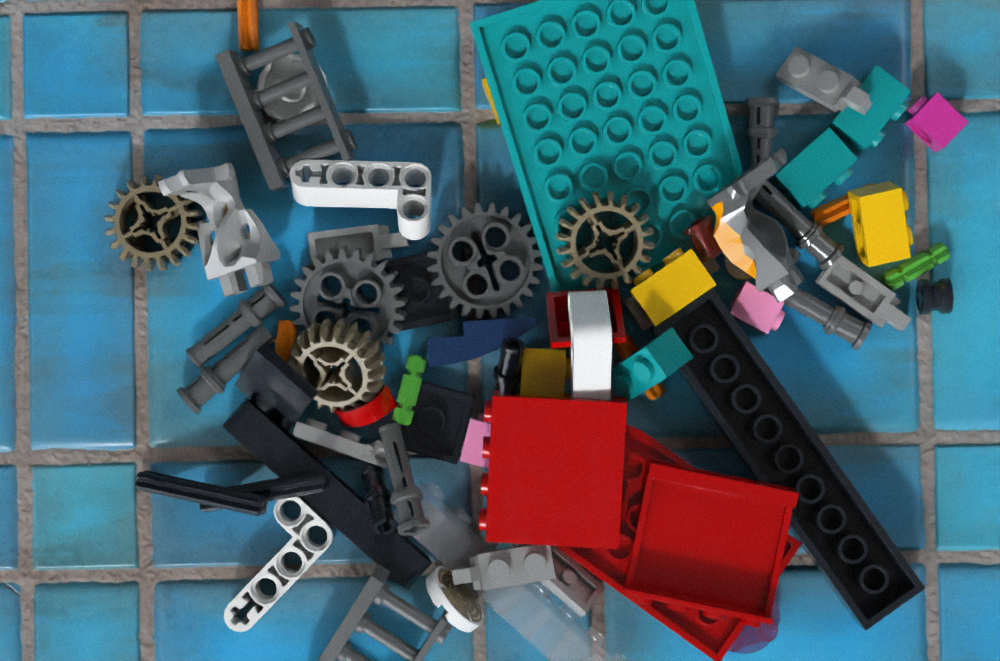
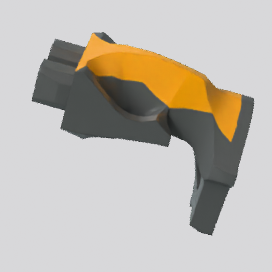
M783 147L739 175L706 200L715 212L714 237L725 256L732 264L756 279V289L759 292L768 288L778 303L794 294L798 290V285L805 279L795 265L801 257V253L795 248L788 247L787 238L781 225L774 218L756 210L752 205V200L766 181L788 162L787 152Z

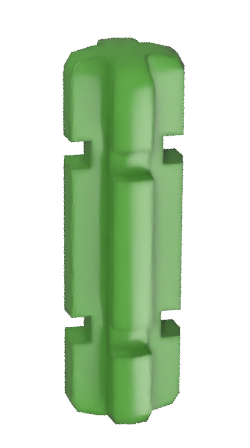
M942 242L936 243L927 248V252H920L899 264L898 269L892 268L882 274V281L891 291L896 290L904 285V281L910 282L934 268V264L939 265L950 258L949 251Z
M410 354L407 357L405 365L407 372L406 374L403 373L396 401L399 404L398 407H395L392 417L395 423L410 425L412 423L414 415L412 408L416 406L423 379L420 377L421 372L424 373L427 363L425 357Z

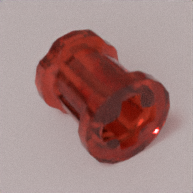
M711 215L699 218L682 229L683 234L690 237L698 252L697 257L701 262L708 261L723 252L714 237V228L711 224L713 218Z

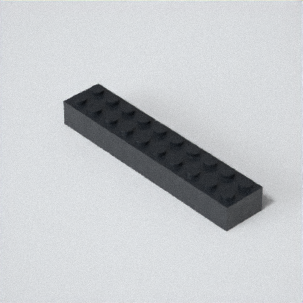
M713 288L649 330L653 337L656 338L672 327L690 351L693 358L677 371L754 480L796 488L799 495L796 508L793 507L789 529L796 539L802 543L801 546L857 625L864 630L869 629L925 589L923 583Z

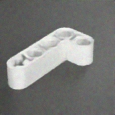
M300 160L291 167L290 180L293 197L301 205L397 209L399 232L403 237L410 240H419L424 238L430 231L432 179L428 167L421 163ZM340 183H349L347 185H338ZM376 184H385L383 186H374ZM416 184L421 185L420 187H410ZM412 215L420 216V217L415 218V219L408 218L409 216H412Z
M606 290L568 292V313L571 332L570 398L610 400L612 328Z
M302 497L280 499L276 502L273 511L274 517L292 538L227 605L224 611V620L233 631L243 632L250 629L333 543L336 535L335 527ZM293 500L300 505L301 515L299 518L290 519L284 514L283 506L286 501ZM318 525L326 530L327 540L325 543L317 544L310 539L309 530L312 526ZM287 552L299 554L302 559L300 569L293 570L286 566L284 556ZM269 578L275 582L277 587L275 595L268 596L261 592L259 587L261 579ZM253 599L257 604L248 612L247 617L240 620L236 616L239 609L243 608Z

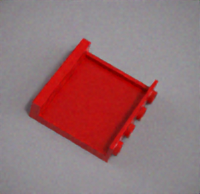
M499 390L493 391L492 400H485L484 422H491L490 436L483 437L482 458H489V472H482L481 494L488 495L487 508H480L479 530H486L485 542L619 549L627 415L626 397L611 396V400L509 395L499 394Z
M650 459L625 584V594L631 595V600L640 604L651 605L653 600L667 603V608L674 611L689 612V608L703 610L704 616L713 619L725 620L727 615L740 618V623L751 627L760 628L762 623L772 625L773 618L771 614L793 507L796 508L798 491L792 487Z

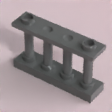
M295 21L288 24L293 36L292 38L248 57L239 56L237 52L231 50L215 55L270 191H280L291 186L288 178L290 177L291 167L300 160H321L340 152L342 159L345 161L356 159L353 151L357 149L356 140L349 128L344 129L312 49L316 47L315 39L308 27L303 28L302 24ZM299 51L306 68L305 72L261 91L257 89L252 90L248 80L252 70ZM307 86H313L320 105L276 124L266 123L261 110L265 109V104ZM326 118L334 137L333 139L288 158L279 156L275 143H278V138Z
M378 564L318 661H372L352 648L354 644L349 642L348 639L353 631L358 634L364 632L408 661H423L434 642L441 645L450 632L452 625L447 623L448 621L445 617L448 611L445 609L439 619L435 620L389 591L390 586L384 582L389 576L390 571ZM373 602L377 605L380 603L384 604L428 632L429 634L419 650L371 620L372 615L366 612L371 603Z

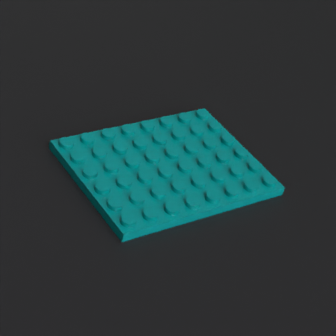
M540 0L469 23L552 292L596 289V278H593L591 284L586 287L582 284V278L585 273H582L576 279L570 276L571 270L576 266L575 264L567 268L562 266L561 261L568 257L569 253L561 255L556 252V248L560 245H565L566 241H560L555 237L557 232L567 233L568 228L559 224L560 218H565L570 222L574 218L568 213L567 208L572 206L577 212L581 211L583 208L578 202L580 197H584L589 205L593 204L592 192H598L601 202H605L606 192L612 191L614 193V203H617L618 198L624 194L628 196L626 209L634 202L640 205L639 211L634 215L635 217L643 213L649 216V220L642 224L641 228L652 227L654 229V233L650 236H645L644 240L652 241L655 245L653 249L643 248L642 253L651 258L649 263H645L640 259L636 263L643 272L649 268L652 272L662 269L666 266L662 259L678 248H681L684 253L692 248L697 257L721 250L714 237L716 215L706 200L744 172L694 0ZM602 211L596 213L599 220L606 227H612L618 223L621 225L628 221L617 212ZM587 220L581 224L577 232L576 250L582 248V244L586 243L591 236V229ZM596 225L600 233L597 237L600 241H596V247L602 245L613 256L614 254L610 248L612 243L609 241L614 239L613 235L608 236ZM633 231L628 233V237L622 240L619 245V252L623 261L632 249ZM596 255L592 258L589 256L582 260L586 265L596 269H609L613 267L605 255ZM632 269L627 272L631 279L639 276ZM621 276L617 277L618 283L623 281ZM605 279L604 287L610 286L609 279Z

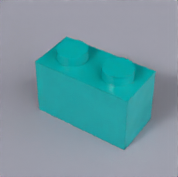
M878 65L869 70L862 79V85L859 88L869 94V99L873 102L867 113L863 115L846 106L843 111L838 110L826 126L827 128L830 127L838 137L859 153L868 147L875 149L887 134L883 130L890 118L896 121L909 105L904 100L911 91Z
M829 127L772 176L771 181L798 210L806 206L812 210L828 196L824 190L830 184L835 182L839 186L854 173L851 166L858 158Z
M671 327L612 367L611 384L621 397H626L628 402L668 378L691 360L693 356Z

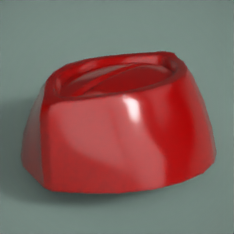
M383 384L381 390L377 392L372 401L366 402L365 405L358 408L352 406L351 410L347 411L336 407L335 412L344 427H361L383 418L395 409L397 404L388 386Z

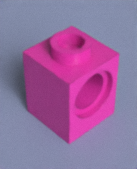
M938 92L928 98L922 95L907 110L911 116L904 122L934 153L945 148L969 123Z

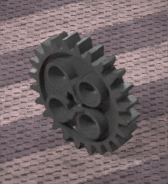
M475 203L473 214H470L465 207H461V219L458 220L452 214L448 215L447 219L450 227L448 228L443 225H438L437 227L442 238L430 239V242L438 247L437 251L426 253L427 257L436 260L435 265L426 268L427 272H434L438 275L430 284L431 286L442 285L444 289L439 293L438 298L441 299L448 295L452 297L448 308L453 309L460 303L462 305V316H466L471 309H474L475 318L479 320L482 318L484 310H487L490 319H496L497 308H500L505 316L510 315L509 304L512 303L517 308H521L523 304L519 296H533V293L527 287L528 284L537 285L540 283L532 274L533 271L543 270L544 266L534 263V258L541 256L540 250H533L532 245L537 242L536 238H528L526 235L532 225L528 224L520 227L518 225L521 219L520 213L511 219L508 218L509 207L507 206L503 207L499 214L495 213L494 203L488 205L486 212L482 211L479 203ZM489 228L498 229L503 236L502 244L497 248L491 247L486 242L485 235ZM472 231L476 232L483 255H491L493 258V262L489 264V269L499 285L498 291L493 289L486 267L479 268L476 261L481 259V255L470 236ZM456 242H463L470 248V257L467 261L461 262L454 258L452 248ZM504 261H510L516 266L517 274L512 281L505 280L500 275V266ZM471 275H478L484 281V290L479 295H473L467 289V280Z
M347 245L340 248L339 256H337L333 248H329L325 252L326 260L320 254H317L312 258L315 267L307 263L302 267L306 276L299 275L294 280L301 288L294 289L290 293V296L299 300V302L294 303L290 307V311L300 312V316L293 324H304L306 330L315 322L321 325L323 322L321 311L331 312L336 318V323L343 318L346 327L349 328L352 324L356 323L357 318H363L371 325L368 340L370 342L379 341L380 347L377 352L382 353L385 350L383 342L391 346L395 341L392 333L399 334L403 329V326L397 321L404 320L407 317V313L398 309V307L404 306L408 302V298L397 295L403 290L405 285L394 284L392 281L398 274V271L386 273L384 269L388 264V260L386 259L376 264L374 262L376 252L373 251L366 258L362 257V247L360 246L355 249L353 255H350ZM327 276L337 277L342 284V289L340 291L331 289L327 284ZM369 283L376 288L377 297H366L362 292V284ZM318 296H322L323 298H325V299H327V300H330V301H327V302L320 301V300L318 299ZM346 298H349L350 305L354 306L352 311L348 310L347 303L343 302ZM371 307L379 308L380 313H376L375 311H373V310H371V309H369V308H371Z

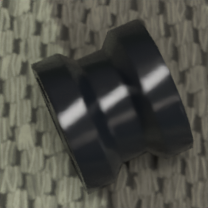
M941 278L937 282H930L928 279H919L916 285L918 313L920 315H928L932 311H939L941 314H950L954 301L951 280L949 278Z

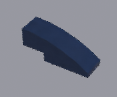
M536 317L463 321L464 336L427 338L429 367L456 364L496 351L501 348L503 339L507 341L508 338L518 339L536 325Z

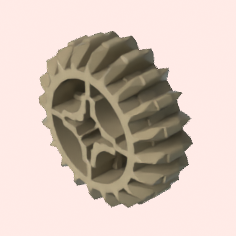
M155 174L152 185L146 175L140 176V187L132 180L127 181V187L130 192L127 194L125 191L117 189L115 193L122 200L119 204L114 201H109L108 203L110 208L116 210L115 216L108 214L104 217L105 221L114 223V227L105 230V234L118 237L110 244L111 249L117 250L124 247L120 252L119 258L126 261L133 255L131 266L139 268L144 261L145 271L148 272L154 270L156 261L161 271H167L168 258L173 265H181L178 253L181 252L184 256L190 257L192 252L186 247L187 243L189 242L194 245H199L200 243L198 238L191 236L192 231L199 230V224L193 223V219L203 216L200 210L190 211V208L196 205L197 202L184 199L180 195H171L168 197L175 202V205L170 208L164 207L156 210L147 201L146 196L163 195L158 181L163 180V176ZM137 204L135 207L138 211V220L133 226L129 227L130 231H128V216L133 206ZM149 213L157 218L162 216L161 220L157 222L159 233L150 228L145 230L151 224ZM181 215V228L177 238L172 243L169 228L178 219L177 216ZM152 236L163 250L151 253L144 252L133 242L137 239Z
M607 191L605 202H601L599 193L592 192L593 204L589 205L584 197H580L578 202L583 208L581 211L577 212L572 206L567 208L568 213L574 217L571 222L565 218H560L559 224L568 228L567 233H556V239L566 241L565 245H560L556 248V252L561 255L569 253V256L564 258L561 264L564 268L576 265L570 273L573 279L585 273L582 278L584 286L588 287L593 278H596V288L603 290L605 279H609L611 288L617 289V277L621 276L626 284H630L632 280L627 272L632 269L636 274L640 275L643 273V270L636 265L638 260L640 259L645 263L650 262L651 258L642 253L643 248H654L655 244L652 241L644 240L645 236H650L654 233V229L652 227L641 228V225L649 220V216L646 213L634 216L640 208L637 202L632 203L627 209L625 208L628 196L622 194L618 198L617 203H614V193ZM602 211L617 212L628 221L621 225L618 223L615 226L606 227L599 220L596 213ZM587 220L591 229V236L586 243L582 244V248L576 250L577 232L581 224ZM596 225L608 236L613 235L614 239L609 240L612 243L610 248L614 254L613 256L602 245L596 247V241H600L597 238L600 233ZM633 231V246L629 255L623 261L619 252V245L622 240L628 237V233ZM596 255H605L613 267L609 269H596L586 265L582 260L589 256L592 258Z
M329 318L324 320L321 325L315 322L310 325L308 330L305 329L297 337L298 341H295L291 347V356L288 359V364L319 391L314 398L318 401L317 409L325 404L329 406L332 414L335 412L336 407H340L343 411L351 410L352 406L354 408L361 407L366 402L372 401L384 384L383 378L387 368L383 365L385 354L377 352L380 347L379 341L370 342L368 340L370 330L362 334L357 331V322L352 324L350 328L346 327L343 318L338 320L335 325Z

